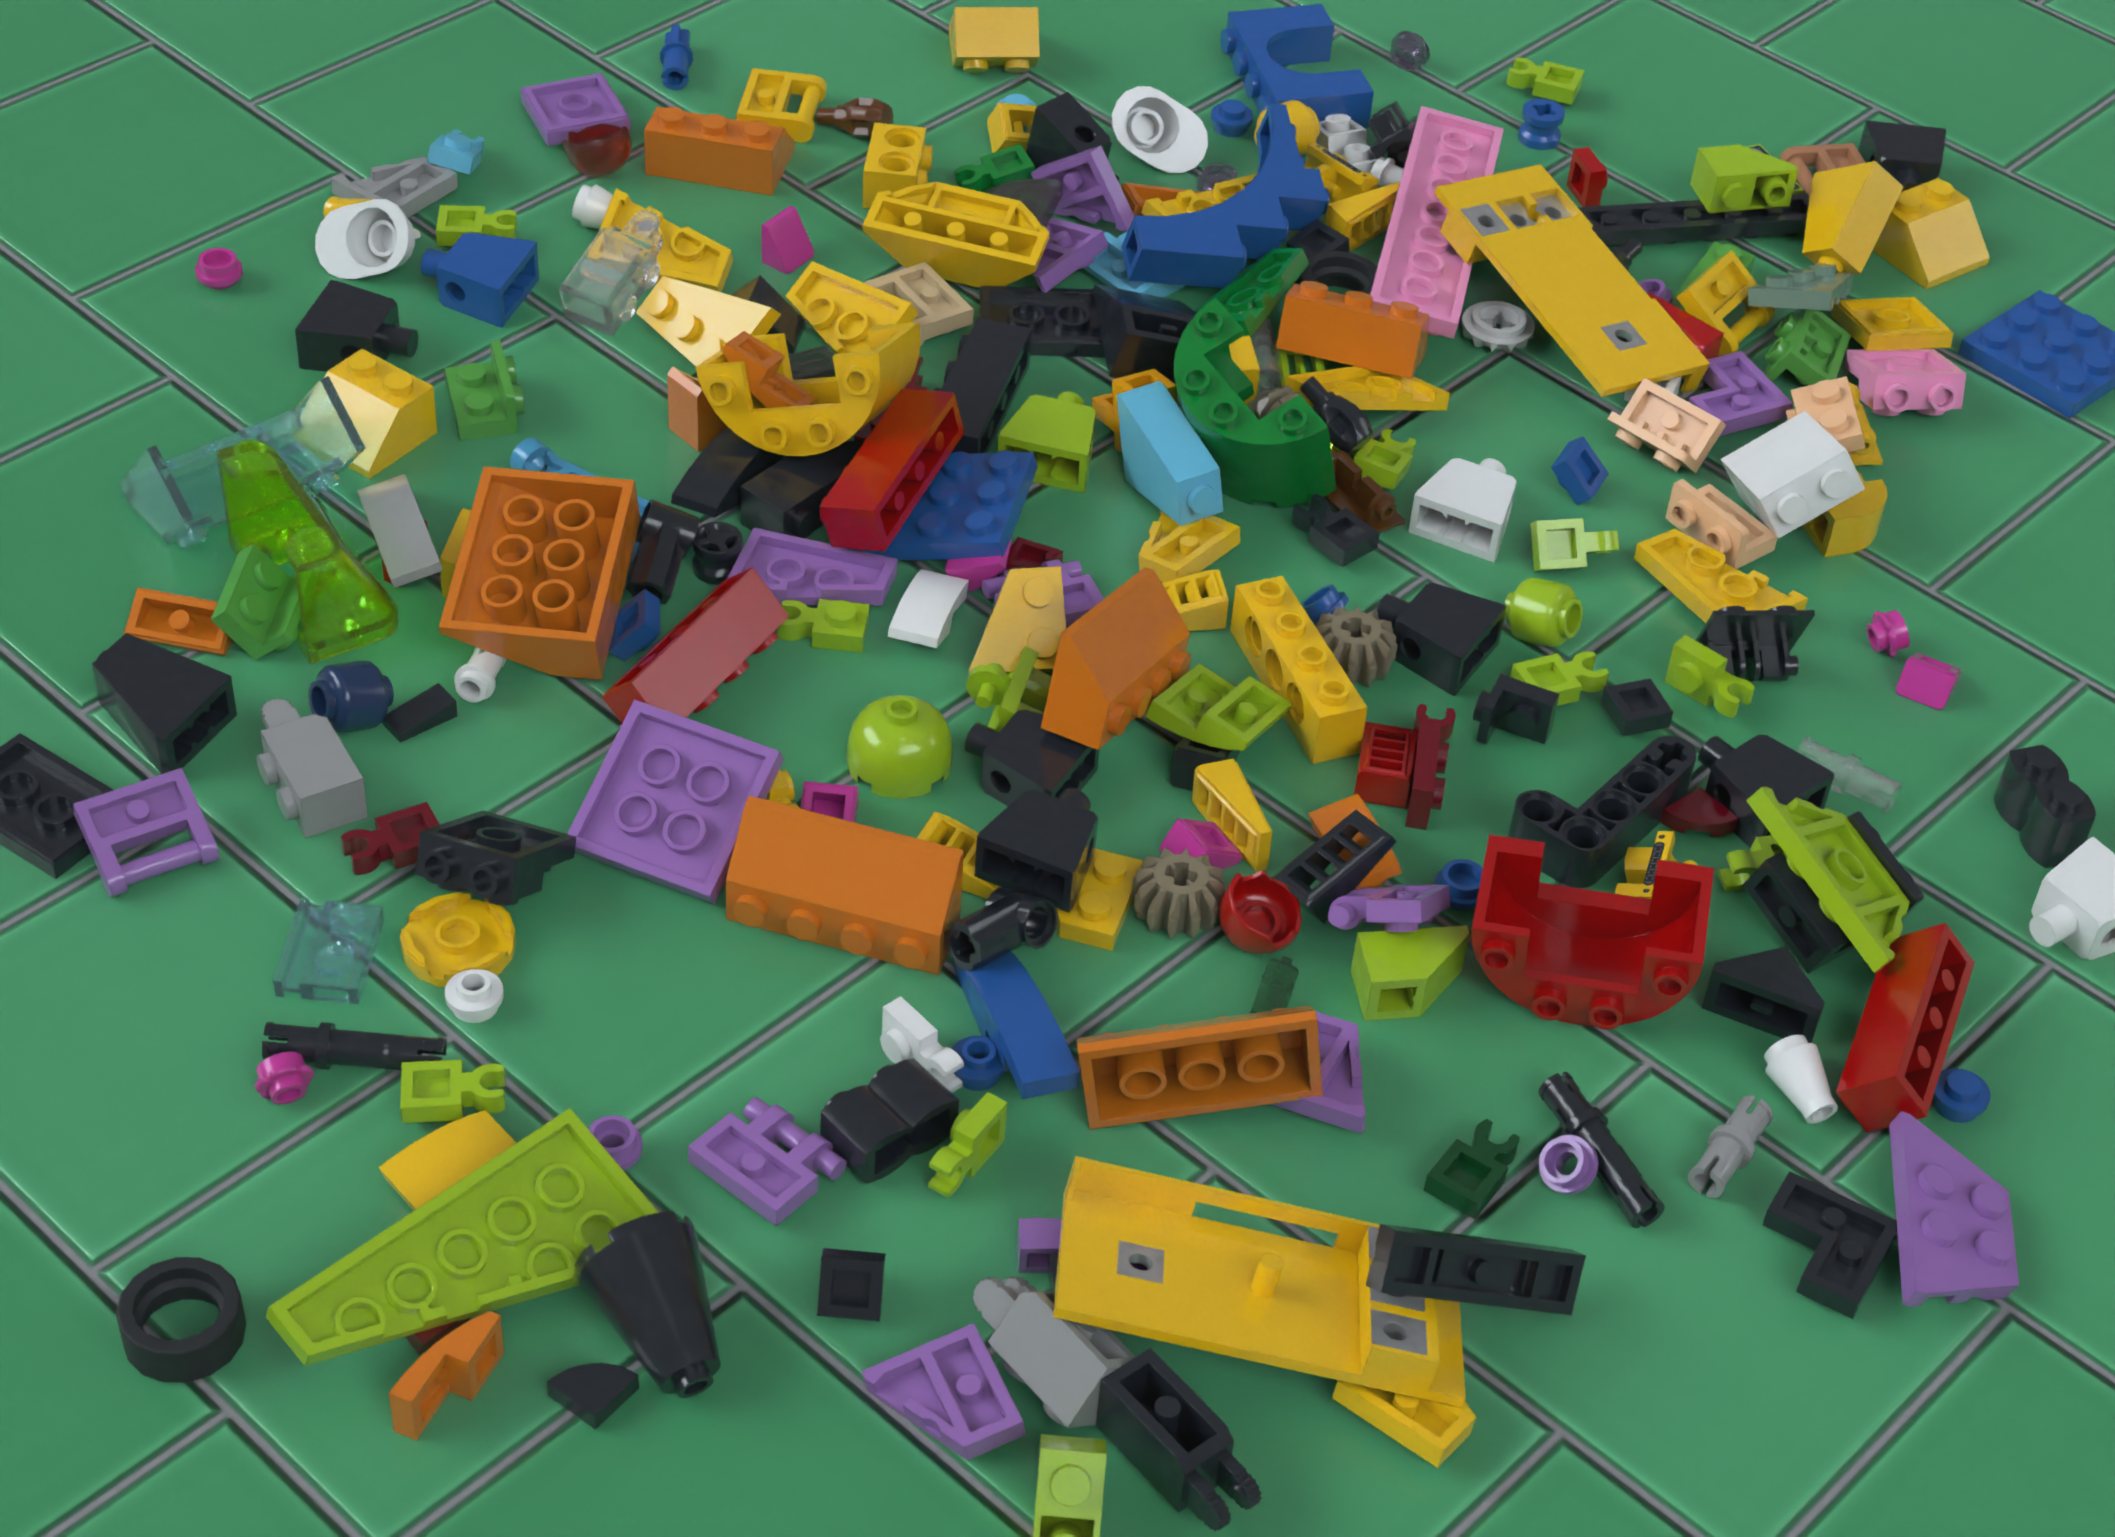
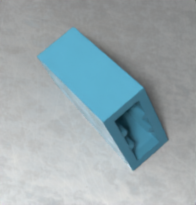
M1157 381L1117 394L1125 481L1180 526L1223 512L1220 468L1165 385Z

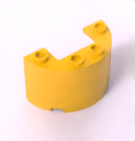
M919 322L873 326L867 330L871 351L839 353L832 356L836 377L793 380L785 333L755 335V338L785 356L777 372L816 396L817 400L814 405L766 408L750 392L745 362H728L722 350L695 368L699 383L709 404L725 425L735 434L758 448L779 455H816L838 447L887 409L900 390L904 389L907 383L911 381L919 359L920 325Z

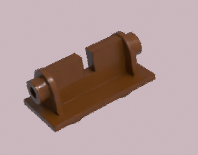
M1332 450L1336 490L1324 498L1338 512L1347 508L1379 533L1405 524V519L1396 511L1394 496L1389 492H1385L1369 476L1361 478L1362 469L1352 461L1351 456L1347 452Z

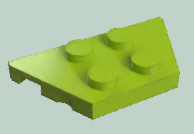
M1766 786L1758 789L1746 801L1785 852L1786 861L1790 869L1797 876L1805 879L1819 898L1822 912L1828 919L1839 925L1874 973L1878 972L1894 959L1895 953L1889 947L1901 935L1903 928L1901 918L1907 914L1910 901L1844 814L1828 808L1820 809L1811 802L1797 797L1788 805H1784L1777 801L1773 789Z

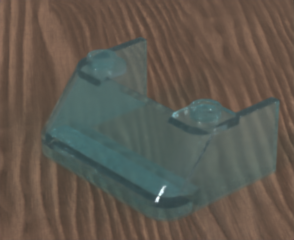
M327 376L316 383L295 409L166 461H164L156 445L147 448L119 486L130 506L167 545L178 543L181 549H186L209 537L207 530L310 487H312L315 493H320L339 484L342 481L339 473L344 471L361 454L365 446L330 377Z

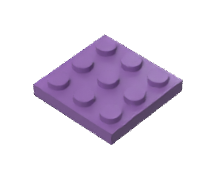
M634 699L567 834L576 836L575 853L715 904L726 882L745 802L749 795L766 799L784 758L779 750Z

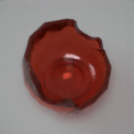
M605 123L586 127L578 133L570 131L568 140L562 141L571 165L581 174L595 177L612 174L620 169L628 160L632 149L631 136L626 126L621 128Z

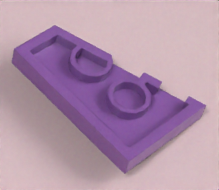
M753 528L727 579L753 567L781 605L784 600H796L806 605H818L819 599L883 605L897 576L898 559L851 548L831 547V544Z

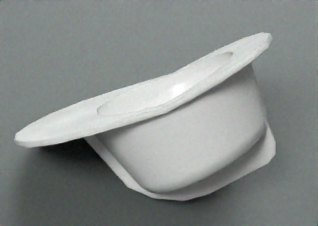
M1151 86L1132 88L1124 92L1116 101L1112 112V128L1117 140L1133 155L1168 174H1183L1194 169L1203 160L1208 148L1207 131L1202 120L1190 109Z
M373 199L342 206L331 211L321 221L317 230L315 251L320 264L329 274L340 279H359L386 273L405 264L413 253L415 240L421 238V233L413 228L412 223L397 204L388 199Z

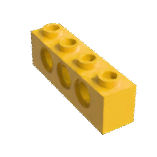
M1277 576L1236 585L1230 632L1262 684L1292 703L1291 708L1283 718L1311 763L1316 764L1359 754L1368 707L1284 577Z

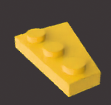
M1677 529L1659 534L1636 545L1634 559L1705 623H1707L1713 611H1718L1727 606H1742L1746 611L1769 610L1783 605L1793 606L1796 610L1806 609L1808 597L1794 590L1788 596L1768 586L1769 577L1756 570L1745 574L1725 563V554Z

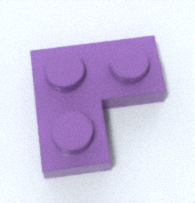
M1742 351L1707 359L1710 365L1702 379L1714 391L1689 398V403L1717 417L1726 424L1720 436L1786 419V410L1792 409L1793 402Z

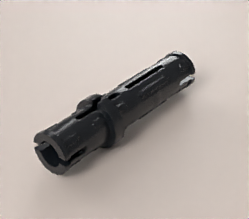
M268 1021L263 1035L268 1036L269 1040L288 1042L262 1041L263 1060L278 1053L297 1052L303 1056L305 1062H315L317 1069L328 1070L332 1064L401 1070L402 1062L442 1060V1057L424 1056L422 1054L443 1056L447 1054L446 1037L431 1038L336 1029L334 1023L321 1022L319 1028L275 1024V1022Z
M1563 1072L1561 1076L1557 1073L1549 1077L1540 1086L1538 1093L1563 1127L1562 1135H1576L1592 1145L1598 1157L1596 1175L1620 1206L1633 1228L1637 1229L1641 1224L1643 1227H1646L1656 1221L1663 1213L1665 1206L1646 1183L1642 1174L1621 1145L1618 1144L1610 1133L1611 1131L1607 1127L1608 1119L1600 1108L1593 1107L1587 1101L1570 1073Z

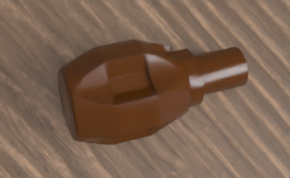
M856 98L843 105H838L836 108L820 107L816 113V120L819 125H835L837 129H842L851 136L860 139H871L874 122L893 124L894 118L892 108L875 98Z

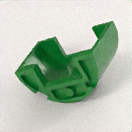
M1215 298L1193 317L1183 331L1175 352L1174 378L1181 411L1220 468L1222 493L1251 505L1255 500L1276 502L1277 507H1290L1297 503L1302 505L1311 502V496L1314 494L1325 497L1336 490L1329 428L1300 394L1261 419H1258L1243 402L1254 395L1253 383L1231 359L1229 344L1244 336V329L1221 302Z

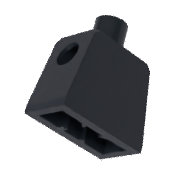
M1066 92L1036 107L1026 150L1027 155L1035 165V170L1042 165L1100 145L1108 159L1112 145L1109 135L1071 94Z
M1866 120L1858 151L1866 163L1876 161L1904 186L1901 191L1903 192L1939 177L1943 161L1946 128Z
M336 280L329 281L295 329L299 368L305 370L327 372L360 349H364L385 361L390 354L411 358L414 356L418 346L417 330L399 326L398 305L392 298Z
M1429 583L1422 588L1410 603L1387 593L1381 599L1376 611L1378 612L1379 620L1392 622L1393 634L1396 635L1397 643L1395 661L1445 692L1455 696L1499 645L1506 606L1440 584Z
M1029 710L1017 711L1001 731L977 722L970 729L965 741V751L982 758V789L986 794L1006 806H1009L1027 790H1036L1058 798L1067 788H1075L1081 791L1098 770L1099 750L1042 729L1043 714Z
M1758 734L1736 749L1719 736H1714L1703 745L1698 754V761L1711 770L1705 791L1739 818L1734 833L1749 848H1751L1756 837L1771 835L1746 801L1758 789L1764 786L1773 789L1777 801L1784 805H1788L1797 797L1811 802L1820 809H1824L1835 775L1829 769L1768 735Z
M1075 788L1065 789L1058 798L1036 790H1027L1022 793L977 835L974 876L1001 887H1007L1049 900L1056 908L1070 913L1095 852L1098 817L1094 812L1090 811L1091 803L1089 798L1082 791Z

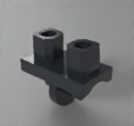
M1397 101L1376 112L1367 123L1377 139L1370 148L1376 160L1384 156L1388 151L1387 158L1394 159L1395 165L1404 169L1418 117L1416 115L1407 120Z

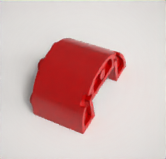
M1489 834L1473 918L1471 939L1473 950L1481 969L1488 979L1507 997L1531 1010L1537 1017L1543 1020H1558L1576 1025L1595 1026L1600 1029L1610 1030L1620 1025L1631 1024L1657 1016L1679 1003L1691 991L1701 974L1704 963L1714 868L1657 860L1651 899L1541 883L1540 876L1545 842Z

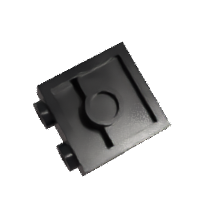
M482 810L420 831L416 875L423 876L427 881L437 884L439 888L444 890H471L476 896L484 898L489 903L515 905L519 899L542 890L544 872L550 871L551 866L574 858L576 836Z

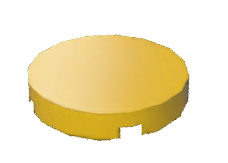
M455 892L433 897L417 906L409 914V922L404 929L402 926L400 944L406 967L418 979L437 987H446V984L454 975L469 969H483L499 975L513 959L516 933L510 913L501 905L492 904L486 900L483 902L471 899V893Z

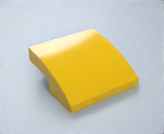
M484 1110L434 1130L398 1152L378 1168L385 1180L414 1211L516 1144V1142Z

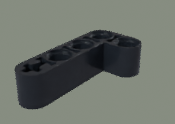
M1675 736L1658 737L1578 809L1549 792L1542 790L1525 791L1515 801L1508 837L1545 842L1541 872L1568 887L1581 889L1590 887L1626 855L1628 847H1635L1660 823L1663 808L1687 795L1696 761V751L1689 742Z

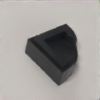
M583 1364L569 1368L547 1382L548 1396L596 1430L639 1389V1375L627 1368L613 1364Z

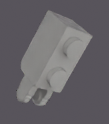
M277 698L275 700L271 699L269 702L266 701V704L262 705L261 716L266 729L260 731L264 753L257 755L256 759L265 785L270 786L274 784L277 788L276 797L284 818L287 821L294 819L305 838L368 818L363 777L327 717L311 714L301 718L289 700Z
M1018 1276L1003 1279V1281L995 1277L980 1279V1283L975 1284L976 1288L973 1290L974 1297L972 1299L975 1302L974 1306L978 1308L977 1311L982 1312V1317L995 1330L988 1343L1004 1359L1003 1365L1008 1373L1017 1380L1026 1383L1044 1402V1411L1055 1422L1067 1428L1096 1425L1101 1379L1136 1356L1111 1330L1054 1318L1055 1291H1038L1033 1285H1029V1281H1025L1024 1277Z

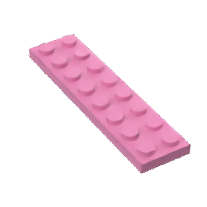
M1421 106L1370 295L1373 296L1374 302L1391 305L1393 301H1403L1418 306L1419 312L1429 314L1428 334L1454 339L1473 263L1466 264L1440 232L1448 210L1434 194V191L1440 185L1492 175L1504 129Z

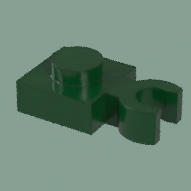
M1488 1119L1481 1121L1476 1126L1471 1146L1456 1139L1427 1174L1423 1190L1473 1219L1478 1217L1505 1183L1508 1171L1507 1166L1514 1161L1519 1144V1136L1514 1133L1503 1144L1490 1142L1488 1139L1493 1122Z

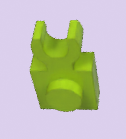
M1515 57L1513 68L1508 70L1506 84L1514 88H1533L1532 95L1553 100L1559 104L1566 103L1572 105L1583 84L1585 70L1545 61L1543 66H1539L1529 59Z
M440 205L436 226L437 246L453 247L462 234L469 232L516 239L517 212L513 210H500L493 214H486L485 206Z
M1387 428L1381 432L1379 441L1371 439L1354 456L1353 462L1362 469L1361 478L1369 476L1381 488L1394 490L1409 471L1416 439L1410 437L1407 442H1397L1391 438L1393 430Z
M819 599L817 608H810L800 601H782L781 606L789 617L777 628L779 639L795 641L804 637H812L813 648L863 653L869 623L870 604L848 602L845 600Z
M1585 651L1575 655L1573 661L1564 662L1560 655L1556 653L1514 663L1510 677L1560 694L1557 706L1579 701L1581 691L1599 692L1603 690L1607 684L1609 671L1607 669L1593 671L1596 654L1592 651Z
M462 1060L402 1062L400 1096L402 1123L455 1121L463 1118V1107H474L478 1111L486 1110L490 1114L504 1111V1089H488L491 1087H505L504 1065L485 1064L479 1066L473 1072H463Z
M987 1092L971 1110L966 1108L961 1111L950 1131L952 1142L948 1146L939 1149L929 1162V1167L937 1171L936 1175L928 1182L929 1188L949 1198L960 1187L965 1176L972 1178L1005 1141L1008 1102Z

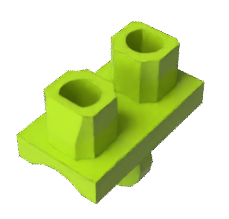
M1025 646L1015 670L1009 674L998 663L980 665L970 672L966 688L967 692L975 700L976 705L981 708L995 706L987 724L988 727L1001 731L1014 714L1020 710H1029L1044 715L1041 711H1043L1046 705L1052 677L1033 668L1039 655L1038 652Z

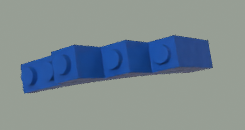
M1269 104L1256 133L1259 155L1257 175L1243 190L1222 203L1196 212L1170 216H1134L1121 247L1129 281L1224 288L1236 278L1239 271H1243L1247 258L1260 259L1272 248H1278L1280 243L1285 242L1288 230L1302 231L1315 220H1319L1321 215L1327 212V205L1329 203L1328 189L1324 188L1319 169L1304 168V158L1302 155H1299L1296 144V128L1290 122L1286 105Z

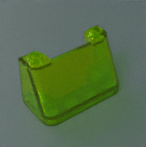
M250 439L216 450L230 547L237 556L241 550L254 544L277 565L287 562L291 564L296 574L303 631L298 633L300 650L309 663L313 664L384 640L393 635L399 624L395 600L333 514L275 449L268 444Z

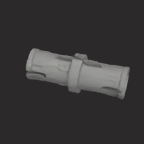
M1752 1095L1744 1096L1739 1100L1736 1109L1724 1125L1715 1127L1711 1132L1707 1142L1708 1149L1688 1174V1181L1697 1193L1701 1194L1708 1182L1713 1179L1714 1182L1707 1191L1706 1197L1717 1198L1721 1196L1736 1170L1748 1165L1754 1155V1144L1773 1120V1111L1764 1100L1761 1099L1753 1112L1748 1114L1747 1112L1755 1102L1756 1097Z

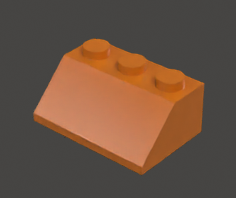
M656 107L644 129L645 174L772 196L795 150V141L784 128L770 126L761 121L747 122L725 118L719 114L705 115L687 112L677 107Z
M1302 281L1300 285L1294 284L1285 296L1276 348L1411 379L1426 355L1429 314L1419 312V307L1412 303L1393 301L1391 305L1374 302L1373 296L1364 292L1348 291L1343 295L1329 292L1328 286L1314 281Z

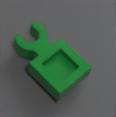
M1021 144L980 157L981 165H965L954 170L958 187L984 192L985 189L993 187L996 193L1005 190L1011 191L1035 181L1031 174L1035 170V165Z

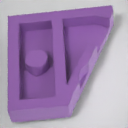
M1101 145L1042 165L1031 172L1049 212L1066 217L1073 215L1081 221L1093 224L1099 220L1113 222L1116 224V230L1120 231L1129 229L1134 214Z
M1049 217L1040 223L1041 226H1044L1050 232V239L1036 272L1033 273L1041 292H1048L1077 269L1085 268L1093 263L1095 256L1109 246L1104 232Z

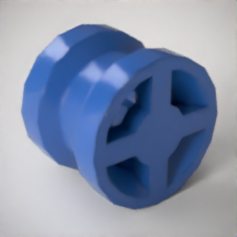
M1537 98L1527 101L1523 106L1522 117L1525 122L1519 128V141L1523 145L1536 150H1548L1558 146L1561 137L1558 126L1564 121V108L1559 103L1549 99Z

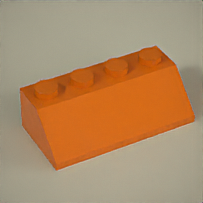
M1144 567L1061 632L1041 724L1042 729L1099 750L1115 735L1121 736L1132 720L1136 717L1141 718L1144 715L1148 706L1151 705L1156 697L1188 672L1191 654L1187 653L1186 650L1190 632L1155 570Z
M749 795L745 802L726 877V919L742 923L746 926L795 937L799 940L841 949L856 955L898 964L909 969H917L939 975L948 956L945 948L944 932L952 929L953 923L960 920L964 850Z
M1310 1005L1077 1038L1089 1129L1296 1101L1303 1097L1323 1096L1316 1010Z

